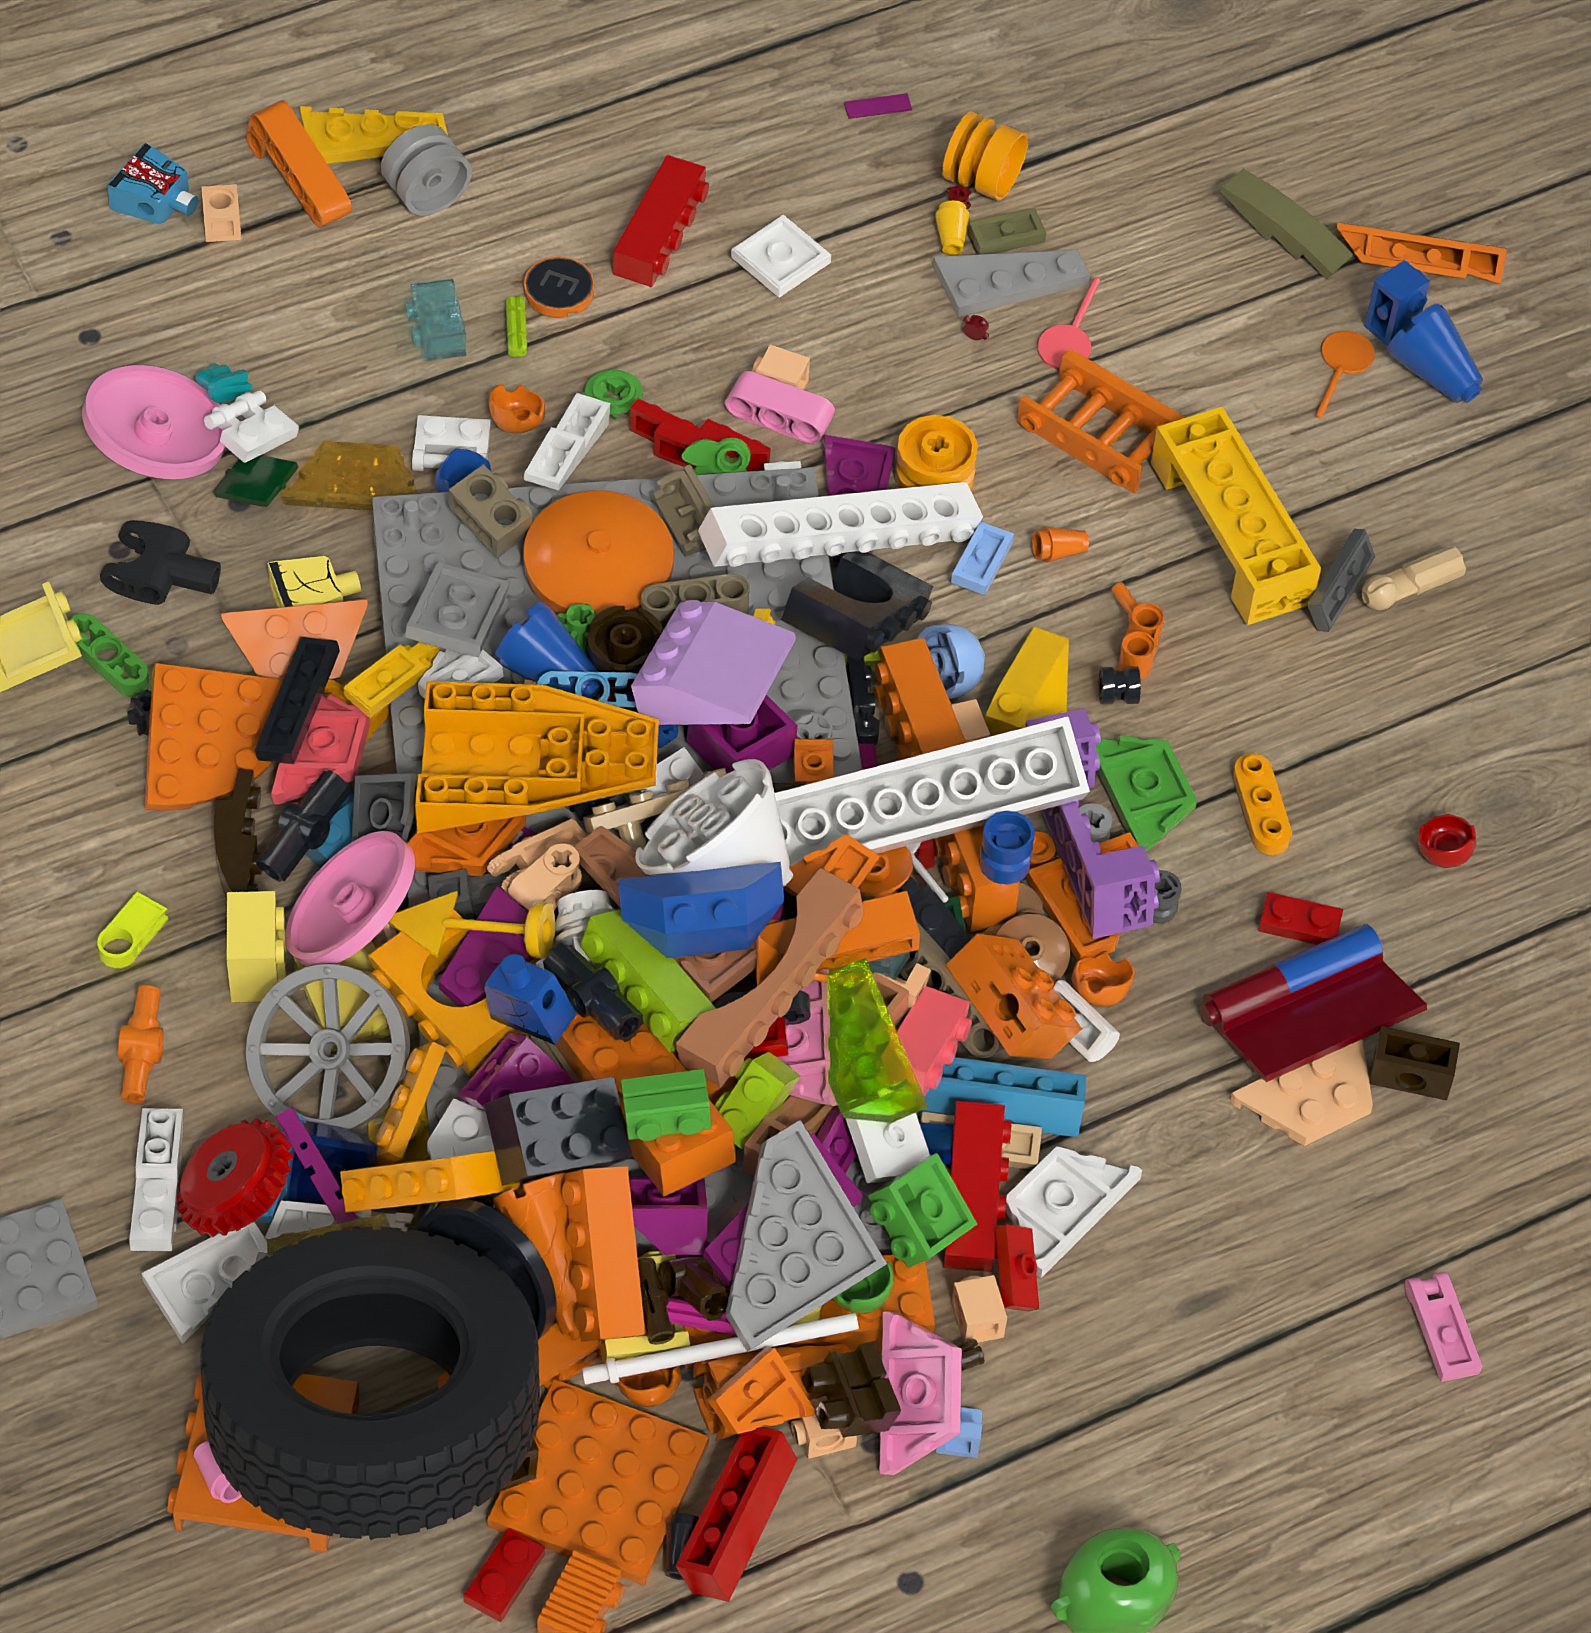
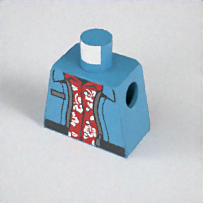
M147 143L141 146L107 185L111 210L156 224L164 223L175 210L190 216L198 205V197L189 193L188 173L185 168Z

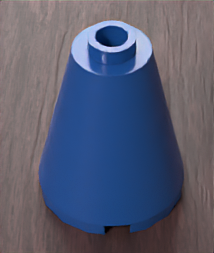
M1434 304L1423 310L1410 320L1413 325L1406 332L1401 329L1390 341L1387 351L1391 354V357L1454 402L1458 403L1464 400L1465 403H1468L1482 391L1480 384L1483 382V378L1451 317L1442 305Z
M538 602L526 612L531 618L525 620L521 625L516 622L495 652V655L498 656L495 660L502 667L528 680H532L536 684L543 674L550 671L598 672L575 639L545 602ZM553 679L550 680L549 687L575 694V685L578 679H569L571 687H560L558 680ZM597 680L586 681L581 688L582 696L593 699L600 691L602 685Z

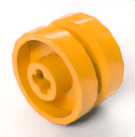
M924 416L907 424L899 435L895 471V482L898 489L967 482L972 491L978 449L974 433L963 422L950 416Z

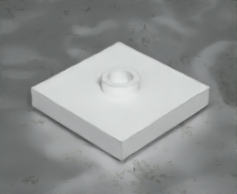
M784 215L731 250V258L779 298L831 263V254Z
M911 1097L853 1101L842 1107L867 1183L887 1182L905 1173L930 1156Z

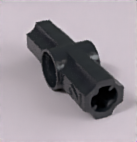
M330 770L327 772L323 771L300 803L293 802L283 810L278 821L279 831L255 861L258 867L272 879L278 882H285L309 849H318L326 841L330 832V820L353 791L349 783Z
M560 943L550 949L549 955L543 961L544 969L555 975L562 989L566 991L567 997L576 1013L582 1018L590 1015L615 1040L620 1039L626 1042L635 1037L638 1029L644 1024L643 1014L620 993L619 986L610 971L602 966L596 969L572 945L566 946Z

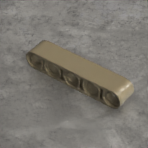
M917 922L920 942L915 958H911L907 953L887 957V960L906 981L916 963L931 969L927 987L970 1002L967 1018L972 1020V1025L967 1039L961 1043L971 1054L983 1059L1005 1050L947 968L946 964L951 959ZM932 970L940 974L942 978L941 987H937L932 982ZM984 1029L989 1030L994 1035V1046L988 1045L984 1040Z

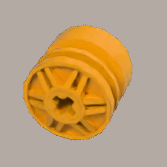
M969 111L962 118L950 139L943 162L942 174L944 179L951 182L958 181L963 187H969L975 181V189L978 193L997 201L1002 200L1013 187L1021 171L1028 148V135L1026 132L1006 124L1001 125L996 130L994 119L989 117L983 119L980 113Z

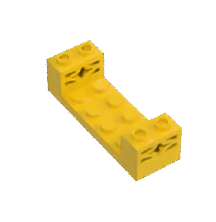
M1223 406L1157 426L1151 465L1166 490L1181 485L1186 486L1235 568L1236 574L1231 599L1246 625L1308 606L1307 603L1317 589L1321 567Z

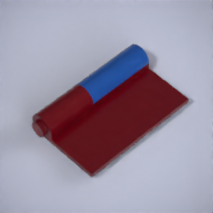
M1363 924L1204 994L1199 1009L1206 1025L1213 1026L1265 1082H1268L1380 1031L1381 1026L1390 1027L1427 1010V1003L1383 961L1382 944L1377 933L1370 925Z

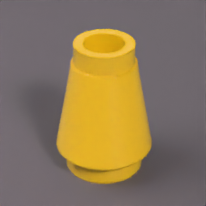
M960 201L943 202L935 213L942 251L947 255H959L963 252L970 213L966 210V205Z

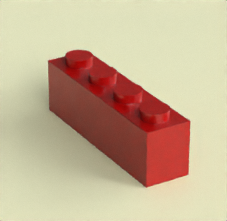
M666 155L613 251V275L649 287H653L659 275L664 276L669 266L672 250L677 251L681 245L685 226L690 227L694 221L698 202L703 203L707 197L709 183L705 182V166Z
M956 1101L950 1176L976 1220L977 1225L945 1247L943 1268L992 1272L994 1258L998 1259L995 1227H997V1220H1005L1007 1196L999 1195L1000 1182L1008 1181L1009 1158L1002 1157V1143L1010 1144L1012 1120L1004 1119L1005 1105Z
M758 1427L756 1430L740 1434L676 1564L677 1570L692 1593L729 1602L797 1461V1457L782 1431Z

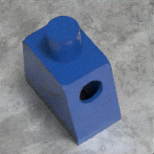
M512 954L504 957L485 984L491 1019L553 1045L557 1043L577 1015L555 975L548 970L525 962L521 955Z

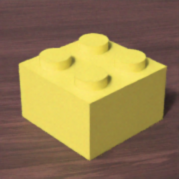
M275 891L227 892V968L231 1002H261L265 995L279 981L286 977L284 907L276 906Z

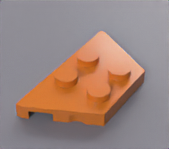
M365 599L221 613V618L257 676L284 680L301 637L336 640L338 642L340 652L329 678L340 679L368 602Z
M526 815L416 833L407 843L414 852V871L447 873L467 869L470 876H483L491 860L501 855L526 825Z

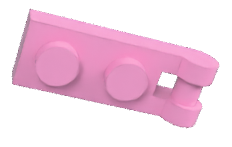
M1435 1273L1431 1279L1421 1280L1419 1277L1406 1279V1295L1414 1307L1440 1382L1480 1374L1482 1364L1448 1273ZM1436 1295L1439 1299L1429 1301L1427 1296Z

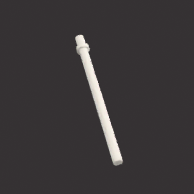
M856 1313L788 1326L749 1351L858 1330ZM733 1337L615 1361V1357L607 1358V1363L584 1367L582 1371L585 1385L610 1380L611 1384L619 1382L621 1377L749 1351H746L739 1337Z

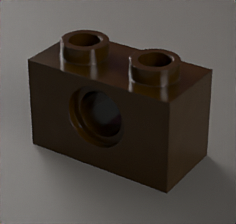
M1381 1026L1374 1051L1369 1083L1447 1101L1455 1076L1460 1043Z

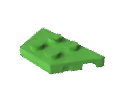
M1120 735L1119 740L1101 738V743L1096 745L1100 761V770H1097L1126 832H1130L1139 846L1143 845L1147 852L1195 810L1197 799L1169 742L1166 740H1140L1133 736Z

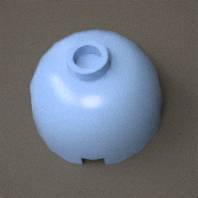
M940 624L925 628L919 634L918 639L925 638L948 698L952 699L968 694L980 682L984 671L985 654L979 640L970 630L956 624Z

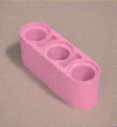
M751 371L743 372L739 376L725 401L726 408L733 416L809 444H816L821 440L835 415V408L827 399Z

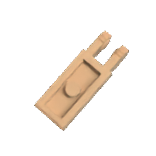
M572 818L513 845L512 849L491 860L487 870L492 876L496 877L501 873L508 872L515 864L518 865L520 870H517L515 873L513 872L503 880L501 887L508 894V889L514 878L524 869L530 867L550 847L561 843L575 846L588 835Z

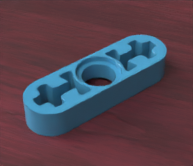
M550 671L543 674L537 682V685L549 686L550 680L555 679L558 680L560 687H571L569 679H578L575 685V694L582 696V685L588 680H597L604 688L603 696L597 701L627 710L637 709L635 701H627L626 694H615L616 702H608L610 695L608 680H616L615 688H626L629 681L635 680L638 675L636 673Z

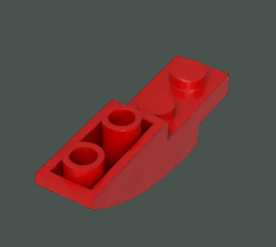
M639 398L630 407V431L654 442L653 455L682 467L690 465L681 458L683 451L690 444L702 439L720 442L726 438H738L748 445L751 456L750 462L746 467L747 472L764 471V464L770 463L771 448L758 440L750 439L733 431L727 425L707 419L700 428L689 420L674 416L659 406L649 404ZM736 451L726 452L732 458L739 455ZM691 464L693 470H695L696 466Z

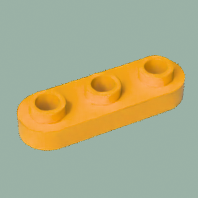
M1243 755L1235 763L1233 781L1252 843L1263 854L1279 855L1289 847L1292 829L1272 766L1261 755ZM1265 798V799H1267L1268 801H1267V802H1263V801H1260L1259 799ZM1274 829L1277 833H1272L1268 830Z

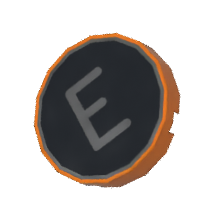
M568 257L545 258L535 263L526 272L524 279V294L529 300V305L533 310L549 317L564 318L568 317V313L577 311L578 314L584 311L591 304L595 293V282L592 272L585 264Z

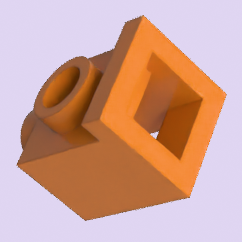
M833 739L794 740V784H812L834 778Z

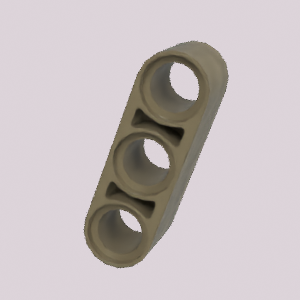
M724 574L653 584L645 588L641 594V609L653 614L662 625L663 630L679 603L688 600L717 602L748 614L750 584L746 578L738 574Z

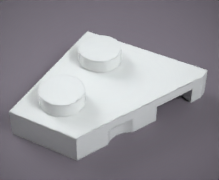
M446 649L445 652L439 651L433 660L431 669L427 670L418 682L419 694L425 699L427 681L494 683L504 677L502 665L483 649L479 658L462 655Z

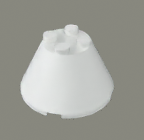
M756 759L735 762L732 764V767L735 769L734 771L720 778L713 772L674 800L646 831L645 835L649 841L644 851L641 847L637 848L635 859L640 869L644 873L654 876L781 862L783 886H785L792 879L793 873L789 869L790 861L770 771L765 764Z

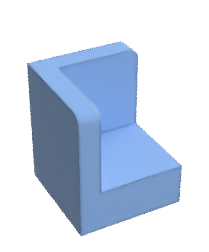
M961 1407L960 1434L938 1447L936 1453L978 1458L982 1431V1411Z

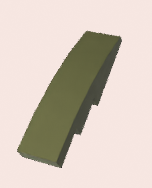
M1244 168L1219 190L1266 241L1274 236L1296 260L1304 255L1326 280L1353 256L1325 226L1278 189Z

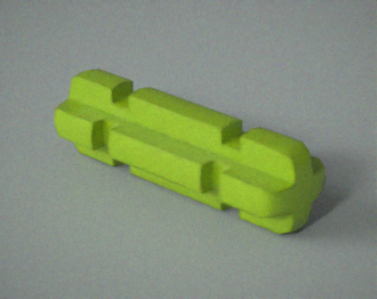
M520 295L516 297L509 296L506 299L508 354L513 358L517 356L522 358L527 354L525 299Z

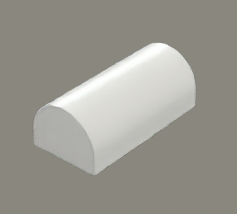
M1058 980L1053 986L1054 990L1061 999H1064L1073 1007L1076 1012L1074 1018L1082 1027V1030L1069 1043L1089 1062L1100 1060L1116 1045L1120 1033L1065 980Z

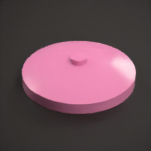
M124 366L112 369L99 376L87 392L82 410L83 423L87 434L98 449L107 457L131 471L161 479L190 478L203 474L213 468L221 459L226 448L219 442L223 430L219 427L210 430L204 424V417L211 414L212 410L220 404L208 397L205 388L184 375L154 366Z
M378 831L351 842L330 858L306 885L292 909L285 933L286 947L291 955L306 967L320 964H338L368 944L393 917L408 892L415 870V856L412 848L397 834L390 831Z

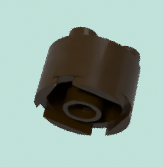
M625 606L608 608L596 615L590 624L587 635V657L598 672L638 674L663 632L662 625L653 614L641 608H637V611L625 610ZM608 680L610 691H614L615 694L632 692L631 685L634 681H629L626 688H615L616 680Z

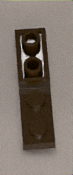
M238 769L232 801L216 799L214 839L218 874L226 899L227 892H258V884H254L255 875H262L263 872L255 862L262 852L258 851L257 836L254 835L255 819L251 818L252 809L258 810L260 806L261 787L255 786L254 771Z

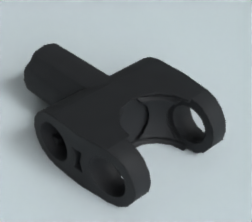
M130 520L122 525L118 537L125 546L135 550V553L141 556L130 562L106 564L100 574L101 582L110 591L132 600L159 605L165 602L172 585L207 594L214 593L219 583L221 564L220 562L187 555L186 552L190 545V539L185 532L178 528L154 522ZM130 533L137 534L138 537H134Z

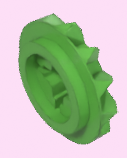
M605 370L590 378L585 387V396L611 403L610 414L616 420L619 414L624 413L630 416V407L637 398L642 399L643 389L639 380L632 374L622 370ZM608 391L614 395L620 394V400H616L614 397L608 398Z

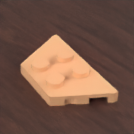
M1363 1039L1271 1081L1265 1082L1261 1078L1232 1092L1230 1102L1239 1109L1244 1105L1262 1116L1261 1122L1273 1129L1284 1131L1289 1138L1306 1146L1371 1114L1373 1103Z

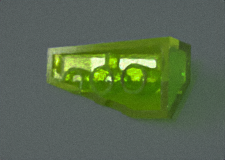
M863 958L828 973V1014L830 1016V1037H828L830 1070H828V1081L843 1118L892 1123L928 1108L867 959Z

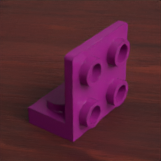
M509 1032L458 1095L467 1104L485 1110L484 1104L508 1094L577 1082L528 1037Z

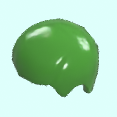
M887 1261L885 1266L834 1297L835 1302L851 1313L866 1314L882 1307L893 1289L894 1278L890 1262Z

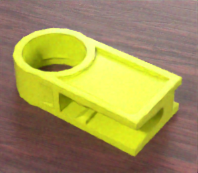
M136 892L110 924L100 933L97 946L101 961L111 968H124L132 964L168 921L169 918L165 915L168 909L143 894ZM115 939H124L132 944L130 949L122 954H111L104 950L105 945Z

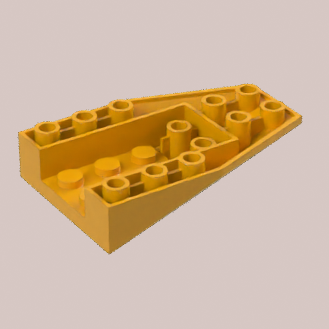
M426 682L424 704L425 738L421 774H418L415 802L417 834L535 814L656 786L659 719L546 685Z

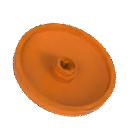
M583 491L565 496L553 502L541 511L532 522L526 534L523 549L524 570L530 587L537 597L552 610L564 614L567 613L571 604H590L595 614L614 606H625V610L637 611V608H641V594L644 589L653 584L670 582L674 566L673 540L661 517L640 500L613 491Z

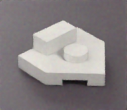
M454 1098L427 1141V1151L430 1159L494 1150L486 1112Z

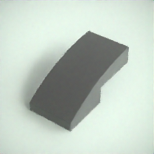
M461 869L429 876L430 900L458 891L454 910L459 915H475L473 906L487 902L497 886L504 891L501 887L503 880L511 874L508 871L496 877L492 876L491 873L470 877L467 869Z

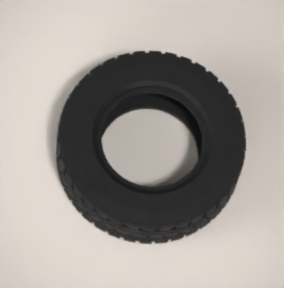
M373 1227L352 1228L353 1231L348 1232L343 1229L326 1232L325 1236L318 1237V1235L299 1240L298 1244L294 1246L289 1244L274 1251L271 1257L265 1256L253 1264L250 1271L245 1270L232 1283V1288L228 1287L219 1298L217 1306H214L205 1327L200 1353L207 1438L217 1465L237 1492L240 1491L242 1497L254 1507L260 1506L262 1512L278 1521L281 1518L284 1519L285 1524L305 1530L307 1527L311 1529L312 1533L333 1536V1533L340 1534V1538L361 1539L362 1536H369V1539L391 1537V1534L396 1533L402 1536L420 1532V1529L424 1527L429 1530L446 1524L450 1518L455 1520L471 1512L474 1505L481 1506L494 1496L495 1490L500 1491L512 1479L513 1472L516 1473L524 1462L534 1440L540 1411L539 1345L536 1325L530 1307L520 1289L515 1287L514 1281L503 1270L499 1271L498 1265L484 1255L479 1257L477 1251L463 1244L458 1246L454 1240L439 1235L432 1237L427 1232L411 1229L408 1232L402 1231L401 1228L381 1227L380 1230H373ZM366 1346H388L416 1352L436 1362L451 1376L438 1391L423 1401L398 1411L374 1415L348 1414L324 1408L306 1399L292 1387L293 1383L306 1369L323 1358L344 1350Z

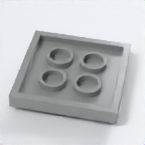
M62 1199L0 1217V1339L99 1309L97 1298Z

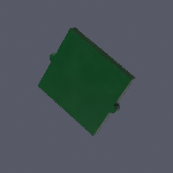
M260 455L246 463L239 459L232 469L226 471V476L213 493L215 497L267 508L281 490L286 489V483L299 466L294 461Z

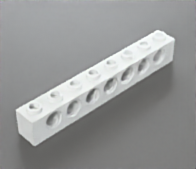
M967 482L714 507L710 508L698 532L714 567L726 565L736 567L744 563H771L776 560L790 558L801 560L809 556H836L846 552L860 551L865 553L882 548L900 549L910 545L923 544L929 546L938 542H963L970 539L983 515Z

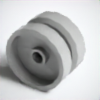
M427 124L407 130L393 141L383 156L381 174L411 213L424 216L440 212L460 198L471 180L472 166L441 127Z

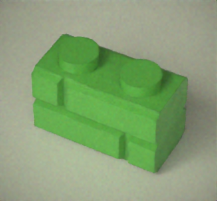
M704 1069L621 1080L628 1140L641 1139L651 1141L664 1135L679 1133L695 1135L702 1130L712 1129Z

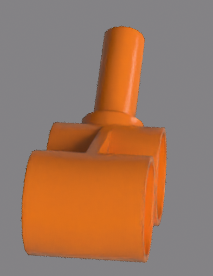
M1120 582L1112 587L1111 592L1128 614L1127 621L1129 626L1122 640L1118 668L1119 671H1123L1126 667L1138 666L1140 679H1144L1151 672L1161 641L1164 613L1159 606L1153 603L1138 604L1124 583Z

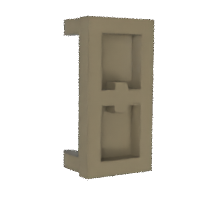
M690 464L685 466L684 469L660 479L657 482L660 489L652 494L653 501L685 557L706 549L698 529L710 508L715 507Z

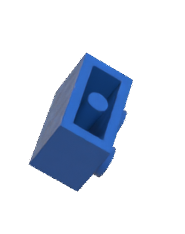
M1403 260L1376 278L1364 327L1388 346L1393 337L1401 329L1406 332L1413 325L1410 320L1423 311L1427 302L1426 295L1430 280L1406 260Z

